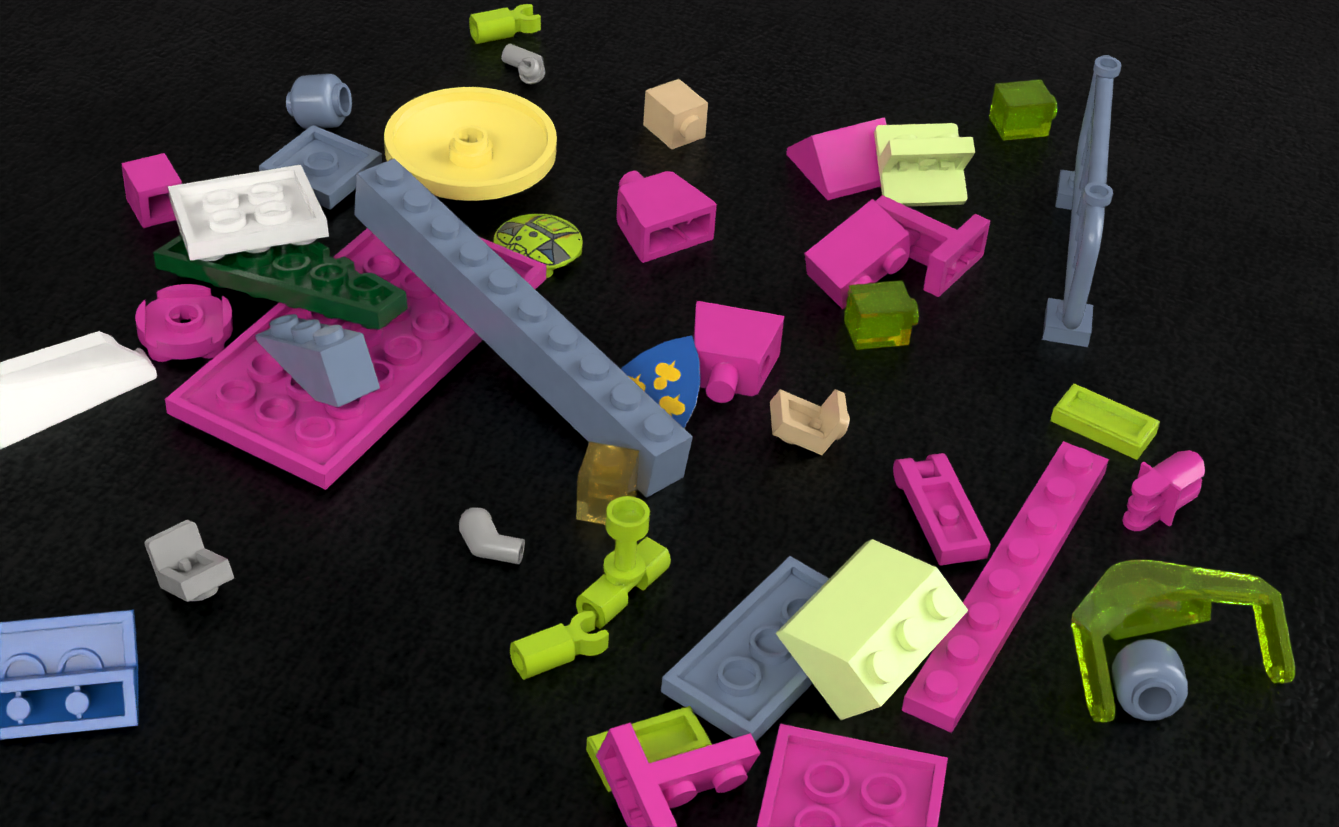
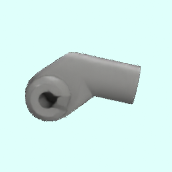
M477 507L465 510L459 520V531L471 553L477 557L514 564L521 563L525 546L524 539L499 535L491 520L490 513L483 508Z

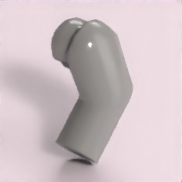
M513 44L506 45L502 52V61L518 68L519 77L524 83L532 85L544 78L545 68L541 55Z

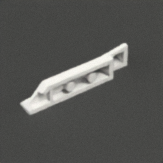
M100 331L0 362V449L156 379L155 367L143 349L137 348L133 351L119 345L112 336Z

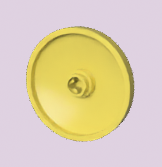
M458 87L430 92L414 98L401 106L391 116L386 125L384 144L386 160L389 161L395 158L434 196L453 200L480 201L516 194L530 188L544 178L552 168L556 158L557 136L554 124L549 116L541 108L525 98L490 88Z

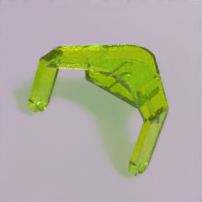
M1130 560L1111 566L1072 614V629L1087 707L1091 717L1095 722L1101 721L1102 723L1113 721L1115 717L1114 697L1102 640L1105 635L1109 634L1114 640L1210 621L1211 602L1253 605L1264 665L1269 678L1273 683L1280 682L1284 684L1292 682L1295 676V663L1281 593L1261 577L1154 560Z

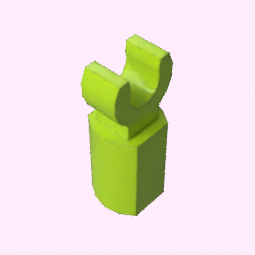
M532 4L519 5L511 11L507 7L471 14L469 18L470 33L477 44L514 37L516 32L534 33L541 30V16L539 14L533 15Z
M584 611L573 617L571 623L567 626H563L561 623L512 642L510 645L512 663L522 679L525 680L569 663L575 659L576 655L594 656L603 653L608 648L609 633L605 629L594 634H588V632L595 630V614L593 611Z

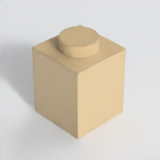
M680 79L645 91L643 125L669 148L675 149L705 138L708 102Z

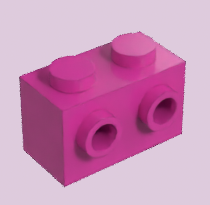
M872 199L805 253L807 275L844 309L852 301L859 302L867 297L873 290L875 283L887 273L894 274L905 265L910 255L909 233Z

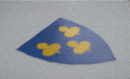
M692 335L663 342L642 352L621 368L629 378L683 428L686 427L696 406L701 383L700 360Z

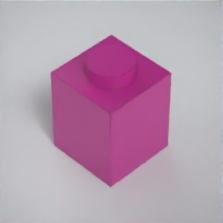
M165 153L121 163L126 199L141 226L146 228L176 220L170 203L168 186L180 185L182 181Z

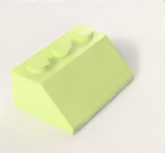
M872 539L865 542L776 632V635L838 718L843 720L881 707L965 615L968 609L937 567Z

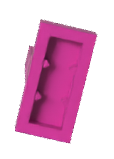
M883 195L876 200L909 233V258L927 266L924 291L937 297L941 296L984 255L990 220L974 214L956 230Z
M631 723L609 729L596 757L628 827H677L670 808H675L689 802L699 792L715 788L716 792L722 793L740 786L747 780V773L760 755V751L750 733L649 763Z

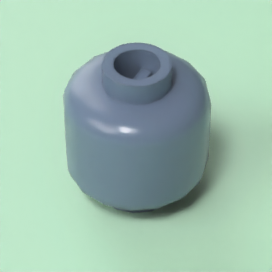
M334 74L300 76L293 83L291 91L286 96V107L288 113L294 116L296 122L303 129H308L312 125L319 128H336L350 114L352 97L348 86L342 83Z
M1154 639L1138 640L1126 645L1117 654L1112 665V679L1117 699L1124 711L1134 718L1153 721L1169 717L1183 706L1188 695V681L1182 661L1172 647L1165 642Z

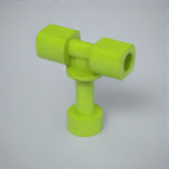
M623 496L612 500L608 504L606 510V531L612 538L616 539L615 551L609 553L604 559L605 574L580 594L576 600L578 614L584 611H593L595 614V626L599 629L603 628L627 606L628 592L635 586L645 590L670 566L671 559L668 549L645 537L649 530L650 510L644 501L636 497ZM645 537L639 544H637L638 540Z

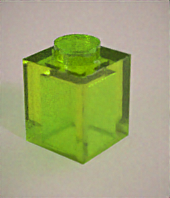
M1041 79L995 84L989 118L1003 140L1049 136L1052 119H1055L1057 115V102Z
M903 281L849 285L844 321L856 350L909 345L912 326L917 325L919 313L917 302L914 298L910 299Z

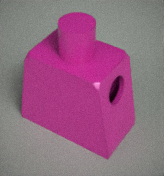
M630 171L619 182L616 218L620 229L639 260L644 263L713 240L717 204L674 172L665 171L644 178L639 172Z
M697 301L693 340L700 360V387L706 388V394L711 400L718 403H726L733 399L735 393L747 396H754L759 393L780 355L785 316Z

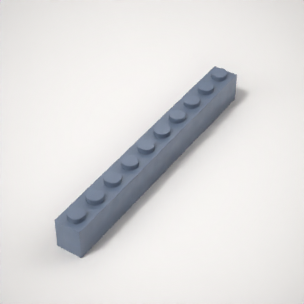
M394 158L357 173L354 215L646 498L684 477L693 436Z

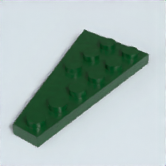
M182 235L153 252L156 269L175 273L181 278H193L211 283L218 288H229L244 292L254 298H266L284 303L290 308H302L317 312L327 318H338L357 323L366 329L380 330L408 309L406 292L374 273L361 274L355 271L353 261L344 256L336 260L330 256L329 247L317 240L307 245L289 243L271 246L270 249L261 253L242 251L225 254L224 257L215 261H202L200 259L190 261Z

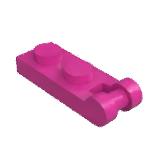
M944 453L928 455L925 461L914 462L912 458L896 459L893 466L896 485L904 490L939 566L987 559L991 544L947 456Z

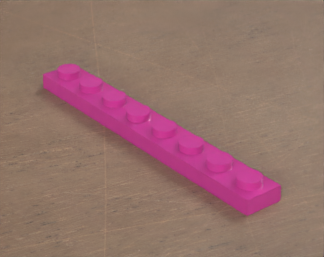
M1064 441L1062 442L963 601L968 611L936 645L904 696L902 711L948 732H953L1103 478L1109 459Z

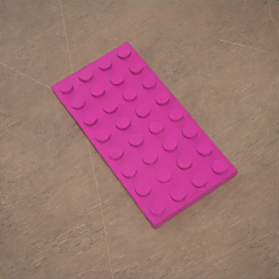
M367 228L333 258L337 260L344 256L354 262L355 271L361 274L374 273L404 290L407 297V310L389 322L387 326L378 330L366 329L360 324L338 318H327L323 314L306 309L290 308L284 303L279 302L165 399L167 414L326 490L483 339ZM479 237L534 289L546 280L545 264ZM290 314H296L298 318L306 320L317 319L320 323L326 325H341L343 329L363 333L380 388L340 407L315 401L257 342L255 335L270 329L269 323L272 320Z

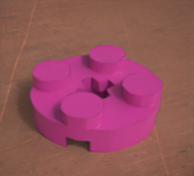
M181 284L163 288L157 291V299L150 302L147 306L144 300L137 308L135 315L138 338L141 344L147 348L148 356L158 362L197 357L214 358L225 349V342L231 337L233 332V316L230 302L223 295L222 301L217 297L211 296V288L202 285ZM187 319L190 320V322L181 323V320Z

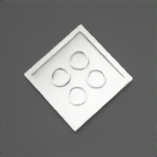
M301 165L168 186L170 203L190 261L196 259L215 261L224 257L225 254L242 251L261 253L270 249L271 246L289 243L307 245L314 242L317 238L329 237L327 219Z

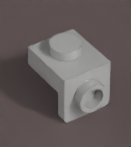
M185 520L145 541V547L160 588L187 602L209 598L218 591V586L234 579L228 559L204 548L197 525L190 520Z

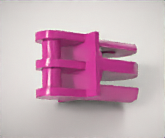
M1190 450L1177 452L1153 468L1147 463L1142 462L1138 478L1132 484L1131 491L1133 495L1129 497L1127 502L1128 511L1123 516L1124 526L1132 531H1142L1158 520L1171 526L1175 512L1198 497L1200 493L1201 477L1205 474L1204 461L1199 454Z

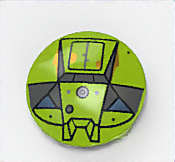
M527 214L512 218L503 223L494 235L495 244L545 264L546 279L553 275L554 269L567 265L582 254L583 240L579 230L570 222L553 215Z

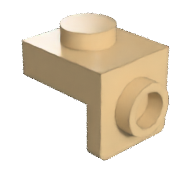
M836 389L822 406H818L783 390H779L770 401L772 434L781 438L786 443L796 444L820 455H823L835 440L841 439L849 426L850 417L847 413L845 393Z

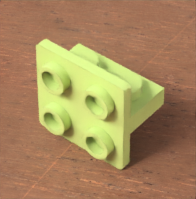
M954 123L878 125L876 127L874 137L883 196L905 206L962 205L966 202L968 197L964 168L975 154L973 137H959L958 127Z

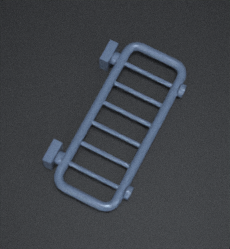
M1109 55L1096 58L1094 63V73L1079 136L1075 171L1060 170L1055 207L1072 210L1064 300L1048 298L1042 340L1088 347L1093 316V305L1087 304V299L1102 239L1105 206L1111 203L1113 196L1112 188L1106 185L1113 80L1120 74L1121 62Z

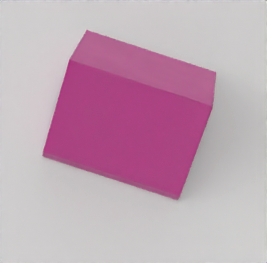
M885 117L810 136L788 147L787 156L827 200L880 187L874 130L878 125H887Z

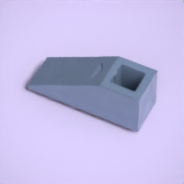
M290 314L272 320L269 323L270 329L255 335L257 342L315 401L340 407L380 388L363 333L343 329L341 325H326L320 323L317 319L306 320L298 318L296 314Z

